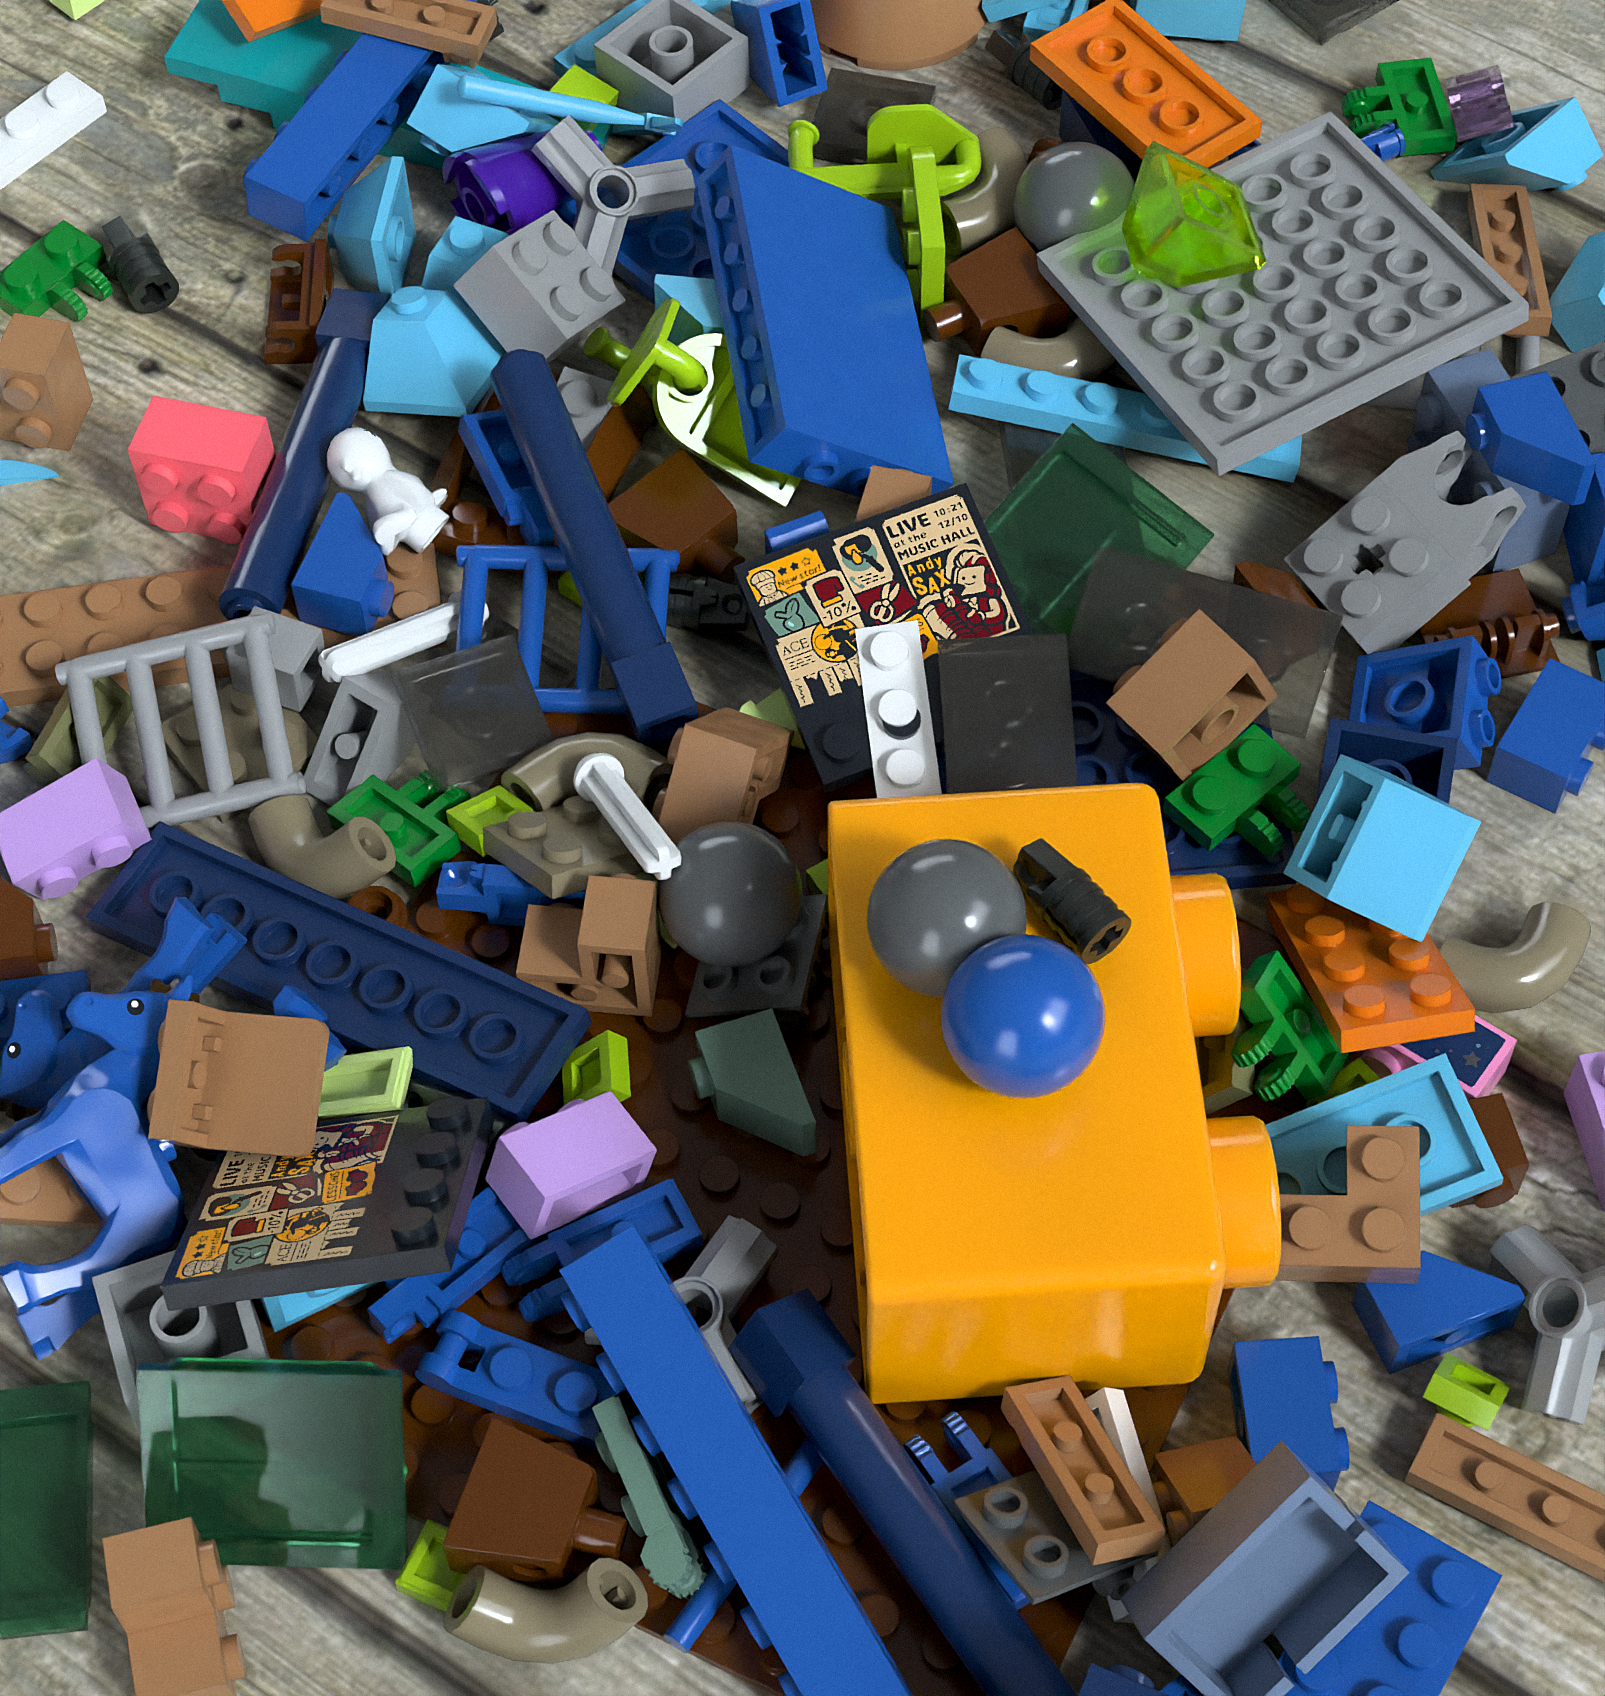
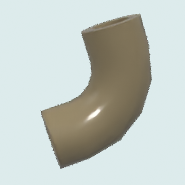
M988 128L976 135L979 139L982 161L980 173L975 179L978 185L967 193L940 202L944 239L954 255L959 256L971 252L1008 230L1013 229L1016 225L1013 211L1014 194L1019 178L1028 166L1024 151L1006 128Z
M1078 316L1064 334L1054 338H1034L998 326L990 334L980 358H987L1004 364L1037 371H1048L1056 375L1089 382L1097 381L1117 361Z
M586 732L554 739L527 754L503 773L501 784L504 789L531 807L533 812L547 810L563 805V802L568 798L580 796L573 783L578 763L589 754L606 753L614 756L620 762L624 770V780L651 814L658 794L663 788H668L673 765L668 764L667 758L655 749L626 736Z
M286 795L273 798L257 806L250 813L248 821L256 845L270 870L338 900L369 887L395 867L396 855L389 837L381 827L365 817H354L333 834L324 837L318 829L308 799L301 795Z
M1541 902L1533 905L1528 911L1519 937L1510 945L1500 948H1487L1446 935L1440 953L1475 1010L1495 1014L1527 1009L1562 989L1582 960L1591 935V925L1585 916L1567 905L1555 902Z
M599 1558L569 1584L549 1589L528 1587L514 1582L484 1565H476L463 1577L454 1591L445 1614L444 1628L449 1634L478 1649L512 1661L555 1664L589 1657L618 1640L645 1616L648 1608V1597L644 1585L636 1573L623 1562L612 1558Z

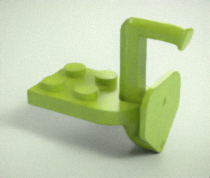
M932 105L889 106L875 112L868 121L867 164L814 167L813 145L819 140L820 134L818 129L809 121L796 120L791 122L787 129L789 137V168L869 200L902 198L903 221L910 224V227L901 229L902 253L904 262H908V265H914V269L906 271L913 302L918 304L920 327H925L923 320L924 310L944 303L945 239L940 196L948 195L966 187L979 175L982 161L978 137Z
M673 297L666 299L658 307L632 350L609 336V330L605 327H599L590 334L584 346V354L588 358L596 357L619 372L606 397L607 403L614 407L620 406L636 385L640 383L643 388L652 393L656 417L663 430L673 441L775 505L786 507L801 478L749 462L725 334L699 335L689 338L677 346L668 341V336L680 307V302ZM695 392H697V393H696L695 395H693V396H686V395H685V394H690V393H695Z

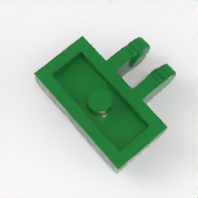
M1432 58L1378 63L1375 77L1377 86L1364 87L1362 90L1358 88L1350 93H1346L1347 95L1342 97L1341 108L1343 115L1353 120L1350 121L1348 128L1359 139L1380 128L1383 124L1392 122L1395 124L1394 130L1399 128L1405 140V152L1400 157L1454 151L1457 133Z
M62 220L0 271V309L10 316L18 313L40 317L49 308H52L70 320L79 322L88 314V308H86L82 298L72 290L73 288L77 287L99 301H104L113 293L111 283L97 269L106 262L107 257L103 245L70 223Z
M1253 724L1165 797L1163 812L1208 852L1233 831H1236L1252 846H1255L1258 851H1261L1263 855H1268V857L1274 856L1285 845L1283 843L1285 840L1282 838L1278 828L1274 826V823L1269 822L1268 818L1259 811L1262 807L1296 833H1301L1305 829L1311 816L1310 810L1302 802V799H1298L1296 794L1287 787L1298 778L1301 763L1256 724Z
M431 768L429 770L425 769L422 773L420 772L418 777H413L397 791L372 774L361 785H358L329 808L326 813L330 826L335 831L354 817H365L381 827L389 837L395 850L396 862L395 867L391 871L416 888L443 865V862L449 861L462 850L458 833L449 827L446 811L471 799V795L459 787L455 789L451 787L445 793L446 780L444 776Z
M1275 950L1256 957L1241 981L1240 1008L1244 1017L1254 1026L1238 1037L1234 1044L1235 1047L1230 1052L1232 1058L1239 1068H1245L1263 1060L1272 1051L1276 1059L1260 1071L1257 1077L1258 1080L1253 1085L1254 1090L1262 1101L1265 1100L1267 1102L1268 1100L1272 1101L1274 1098H1279L1280 1095L1285 1094L1288 1089H1291L1293 1084L1305 1100L1327 1094L1349 1054L1340 1052L1315 1004L1279 951Z

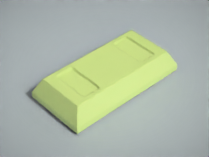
M406 1046L343 1055L338 1061L339 1064L324 1072L317 1122L402 1110L413 1068L412 1049Z

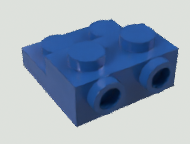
M1473 635L1358 656L1349 721L1458 739L1454 770L1478 767L1481 765L1482 748L1493 746L1495 742V724L1491 713L1487 710L1488 697L1498 695L1501 691L1502 682L1499 666L1494 658H1488Z

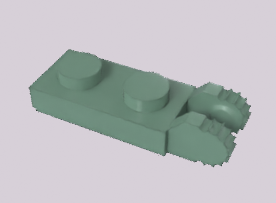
M613 1395L592 1407L602 1430L594 1435L597 1449L610 1471L613 1473L619 1472L628 1492V1495L621 1498V1505L631 1527L638 1536H647L640 1557L645 1569L650 1571L648 1576L654 1579V1584L664 1590L669 1588L668 1592L680 1599L684 1597L689 1600L694 1595V1592L700 1589V1585L705 1582L704 1579L708 1575L706 1574L707 1567L702 1564L704 1561L687 1517L681 1511L668 1488L667 1481L671 1479L660 1453L653 1457L633 1427L631 1419L640 1414V1412L621 1398Z

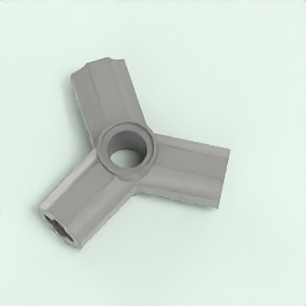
M570 115L559 122L531 149L576 201L577 212L572 229L576 233L579 242L591 257L610 276L612 275L627 220L692 209L695 205L693 175L691 168H688L684 158L628 168L613 165ZM597 187L608 188L614 193L617 198V208H609L601 203L597 195Z
M728 1215L686 1275L674 1281L673 1284L688 1308L700 1307L712 1314L711 1319L704 1326L700 1327V1330L749 1414H752L759 1405L764 1403V1400L728 1350L729 1345L737 1336L731 1320L778 1256L779 1249L762 1230L743 1218L737 1219ZM592 1328L585 1331L586 1344L602 1345Z
M1523 1224L1514 1231L1503 1233L1489 1250L1491 1263L1488 1268L1497 1278L1519 1285L1526 1297L1523 1305L1529 1310L1531 1321L1538 1330L1520 1409L1557 1421L1584 1425L1601 1351L1605 1350V1265L1582 1274L1536 1228Z

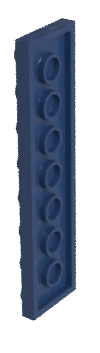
M161 821L150 833L152 840L139 847L85 916L92 931L151 958L161 941L164 921L176 896L186 897L196 906L197 911L204 918L210 912L217 913L247 939L246 944L214 977L209 985L274 1014L273 1001L284 986H295L305 992L327 1013L328 1019L325 1021V1024L328 1026L329 1031L339 1039L342 1046L357 1053L409 1046L413 1054L412 1078L421 1079L452 1092L457 1091L468 1099L488 1097L491 1109L498 1112L500 1116L513 1120L515 1124L527 1120L592 1023L588 1009Z

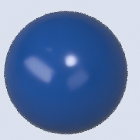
M1027 934L1009 935L983 944L971 952L958 965L950 977L944 992L941 1007V1027L943 1038L951 1057L971 1081L1001 1096L1019 1099L1037 1098L1049 1095L1068 1086L1081 1076L1097 1054L1104 1034L1105 1006L1094 974L1072 950L1057 941L1041 936Z

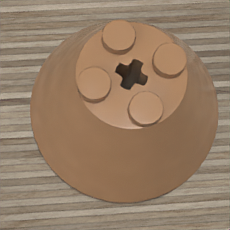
M810 0L820 50L828 55L831 54L832 49L842 54L857 58V66L876 70H911L946 61L971 47L978 40V32L988 21L982 9V0Z

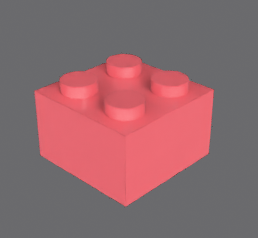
M153 395L128 447L129 457L150 525L158 526L173 533L183 531L213 537L228 544L242 542L276 457L266 417Z

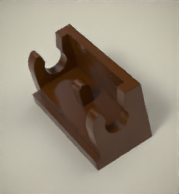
M315 239V243L283 244L272 250L273 261L283 262L292 260L300 265L297 267L283 266L271 269L268 325L266 326V345L264 346L266 365L314 362L318 352L315 333L334 288V273L327 239Z

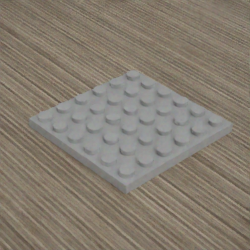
M1331 111L1124 211L1117 219L1099 229L1076 234L1036 254L1038 270L1218 476L1529 320V303Z

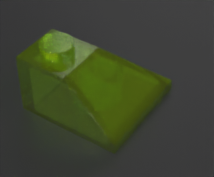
M1153 141L1145 151L1121 227L1129 250L1128 258L1134 269L1146 278L1154 279L1156 277L1177 288L1259 270L1267 260L1240 185Z

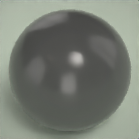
M1066 142L1043 151L1024 169L1014 194V218L1018 230L1037 254L1076 234L1090 232L1111 223L1124 211L1138 205V196L1129 170L1116 155L1096 144Z
M721 821L697 828L675 845L682 857L681 865L671 869L670 878L658 880L657 902L662 922L671 938L680 948L702 962L723 967H735L762 960L772 954L786 941L800 915L803 889L796 862L787 848L775 836L749 823Z
M949 838L925 841L897 855L884 868L875 882L867 908L869 939L881 965L903 986L919 994L935 998H943L950 977L958 965L975 949L1000 937L1026 933L1027 911L1025 899L1012 871L999 857L986 848L959 839Z

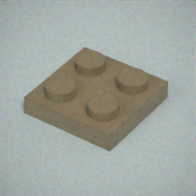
M230 683L218 690L217 695L234 785L267 778L269 775L254 696L233 689V685ZM194 705L161 724L166 751L199 793L209 791ZM282 706L294 772L300 771L304 776L318 737L297 711ZM248 808L216 816L223 824Z
M581 796L568 798L563 802V805L540 812H518L511 815L508 821L483 828L484 852L501 864L506 865L507 868L552 900L587 889L589 875L610 877L615 874L635 875L645 872L594 802L587 801Z

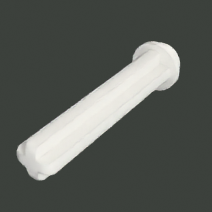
M461 590L451 594L448 602L323 650L318 658V662L322 667V676L328 682L336 681L341 683L343 676L370 672L457 637ZM486 603L484 607L483 627L486 626L489 621V611Z
M593 753L585 756L578 763L573 778L574 787L583 799L594 802L646 873H653L658 880L670 878L671 869L681 865L682 857L680 851L624 780V770L620 762L614 756L606 753Z

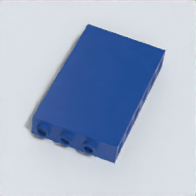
M730 144L697 178V186L749 462L859 498L863 496L872 465L891 469H906L916 474L931 476V495L949 489L954 485L893 209Z

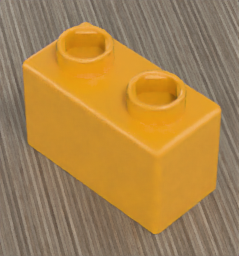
M1144 783L831 801L828 804L829 944L866 1396L872 1404L1003 1396L1005 1387L1068 1375L1071 1376L1079 1391L1100 1390L1104 1387L1115 1389L1177 1385L1194 1381L1200 1376L1204 1368L1222 1290L1271 1285L1278 1274L1281 1257L1279 1185L1272 1143L1266 1125L1255 1116L1206 1118L1194 1037L1231 1034L1239 1018L1241 1001L1240 946L1235 908L1226 879L1217 873L1170 876L1159 798L1155 789ZM951 838L965 840L994 853L1013 871V866L1018 859V853L1021 848L1043 838L1073 865L1084 869L1091 877L1092 882H1096L1103 889L1104 894L1117 904L1118 909L1123 910L1132 921L1131 927L1121 943L1099 961L1086 964L1094 974L1103 996L1105 1027L1096 1056L1082 1075L1071 1084L1049 1095L1026 1099L1001 1096L980 1087L961 1071L946 1047L941 1027L943 998L929 997L908 989L897 982L881 965L873 951L867 930L869 898L873 886L884 868L906 849L935 839ZM1021 887L1027 911L1025 934L1045 937L1069 948L1062 941V937L1056 935L1049 927V923L1044 922L1037 915L1035 909L1025 897L1026 892Z

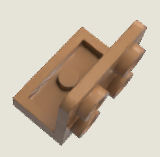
M169 999L166 1019L162 1022L158 1033L160 1061L156 1087L150 1094L147 1106L150 1122L148 1138L188 1148L293 1158L308 1156L313 1150L330 1034L328 1026L322 1021L311 1018L226 1012L194 1001Z

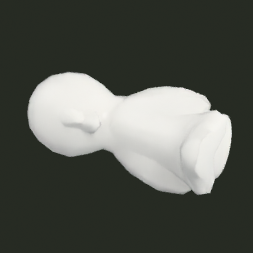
M359 427L347 428L337 434L331 441L327 452V467L331 477L340 488L363 494L366 498L365 506L368 524L382 554L388 556L399 542H405L420 554L433 541L450 517L440 509L448 497L447 490L439 488L431 493L418 477L394 468L385 444L369 430Z

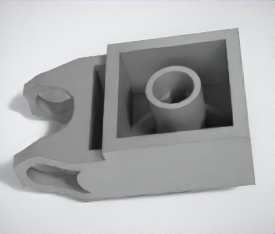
M1458 430L1440 438L1431 445L1401 456L1284 558L1285 562L1366 654L1398 648L1470 586L1469 579L1493 559L1506 533L1527 507L1520 495L1511 486L1496 494L1482 497L1472 504L1459 506L1448 503L1447 497L1450 487L1459 477L1463 465L1473 452L1466 439ZM1451 453L1450 456L1444 462H1442L1446 458V455ZM1382 567L1378 573L1373 575L1376 570Z

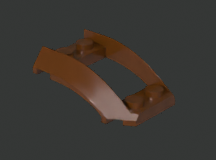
M551 370L554 379L557 383L560 378V374H557L555 371ZM640 383L636 385L620 406H613L586 452L608 504L629 465L641 449L643 435L650 426L656 427L659 422L654 411L653 402ZM492 386L471 414L502 409ZM457 428L429 490L432 493L436 489L444 488L447 490L448 495L440 509L450 517L431 542L434 543L435 551L456 557V549L459 545H526L521 537L520 526H508L504 521V516L501 517L497 509L484 506L478 502L459 499L474 462ZM555 538L554 545L559 546ZM499 569L524 577V570ZM549 570L548 578L560 574L561 571Z

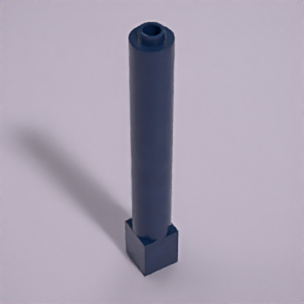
M333 288L315 333L318 352L219 597L220 611L228 620L248 616L254 606L281 614L332 480L327 467V452L330 443L337 434L352 427L363 399L373 319L389 301L388 294Z
M525 349L512 350L504 354L492 369L490 382L611 670L616 692L637 742L657 749L670 744L679 728H684L686 723L699 718L697 703L671 642H666L545 356L536 351Z
M806 1288L757 1309L729 1345L728 1350L772 1414L778 1417L789 1411L983 1693L986 1696H1078L847 1369L857 1356L811 1290Z

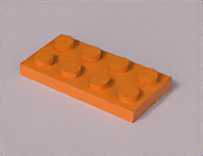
M1106 0L1030 43L1029 60L1173 187L1187 181L1260 137L1262 120L1123 0Z
M1301 883L1295 884L1287 890L1266 893V916L1341 1053L1475 1031V1008L1428 932L1422 942L1414 940L1326 899Z

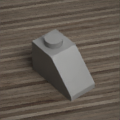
M384 671L343 676L304 774L306 791L332 807L372 774L385 782L410 755L432 699Z

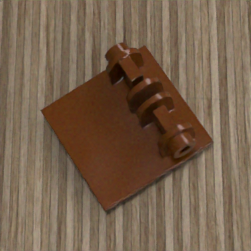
M1519 568L1470 578V586L1418 629L1423 644L1473 635L1488 658H1494L1497 662L1501 679L1542 671L1549 658L1560 662L1550 638L1559 636L1560 627L1557 616L1554 613L1545 614L1542 609H1536Z

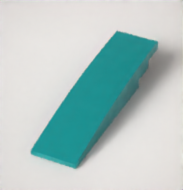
M199 0L165 54L164 59L167 71L170 74L217 85L221 101L270 113L273 128L278 130L284 121L292 120L302 108L310 89L315 85L320 86L332 72L339 54L344 50L349 51L361 37L362 32L323 23L321 15L248 43L221 0ZM452 62L449 64V66H456V67H462V68L472 69V68H470V67H468V66H464V65H460V64H456V63H452ZM477 65L475 70L480 71L494 81L538 89ZM412 111L377 153L387 157H404V161L439 170L443 169V163L447 158L430 150L419 141L422 133L407 124ZM549 115V116H551L552 118H554L555 120H557L558 122H561V120L558 119L557 117H555V116H553V115ZM599 123L592 131L599 141L602 150L612 132L613 124Z

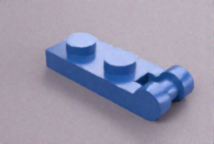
M447 1310L444 1313L436 1330L440 1339L433 1352L424 1353L415 1371V1376L422 1383L445 1394L594 1451L598 1450L594 1435L602 1430L592 1407L613 1395L622 1398L625 1390L617 1394L598 1368L483 1326L476 1319L463 1312ZM464 1351L482 1357L475 1372L461 1368L458 1365Z

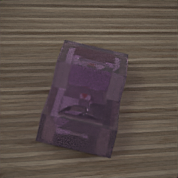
M1498 65L1444 79L1459 142L1514 127L1510 105L1506 97L1502 74Z

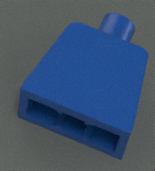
M731 0L730 7L735 29L748 37L750 78L778 107L828 90L810 0ZM785 67L790 68L788 72L783 74Z

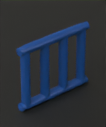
M459 545L456 549L458 567H464L453 682L452 687H444L441 698L442 707L444 709L469 711L625 714L616 689H600L603 651L583 603L576 687H539L549 570L569 571L559 546ZM627 548L636 571L646 572L644 590L666 639L670 572H677V567L680 563V553L678 550H662L659 548ZM488 569L524 570L514 687L477 686Z

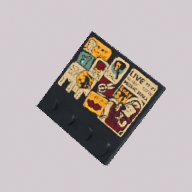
M966 483L733 566L734 578L824 794L874 776L855 629L918 620L936 752L1061 706V693ZM917 709L914 719L907 725L900 727L888 725L882 720L883 728L894 739H909L920 728V712Z
M452 1096L439 1099L429 1106L317 1122L313 1150L308 1156L303 1158L219 1150L160 1286L168 1311L450 1272L494 1123L488 1097L465 1100L462 1097Z

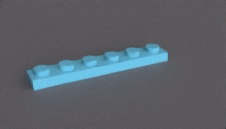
M959 354L948 410L1207 464L1145 393L1112 387L1105 383H1094L1056 375L1048 371H1037L1004 364L987 358H976ZM1302 435L1232 470L1294 483L1300 466Z

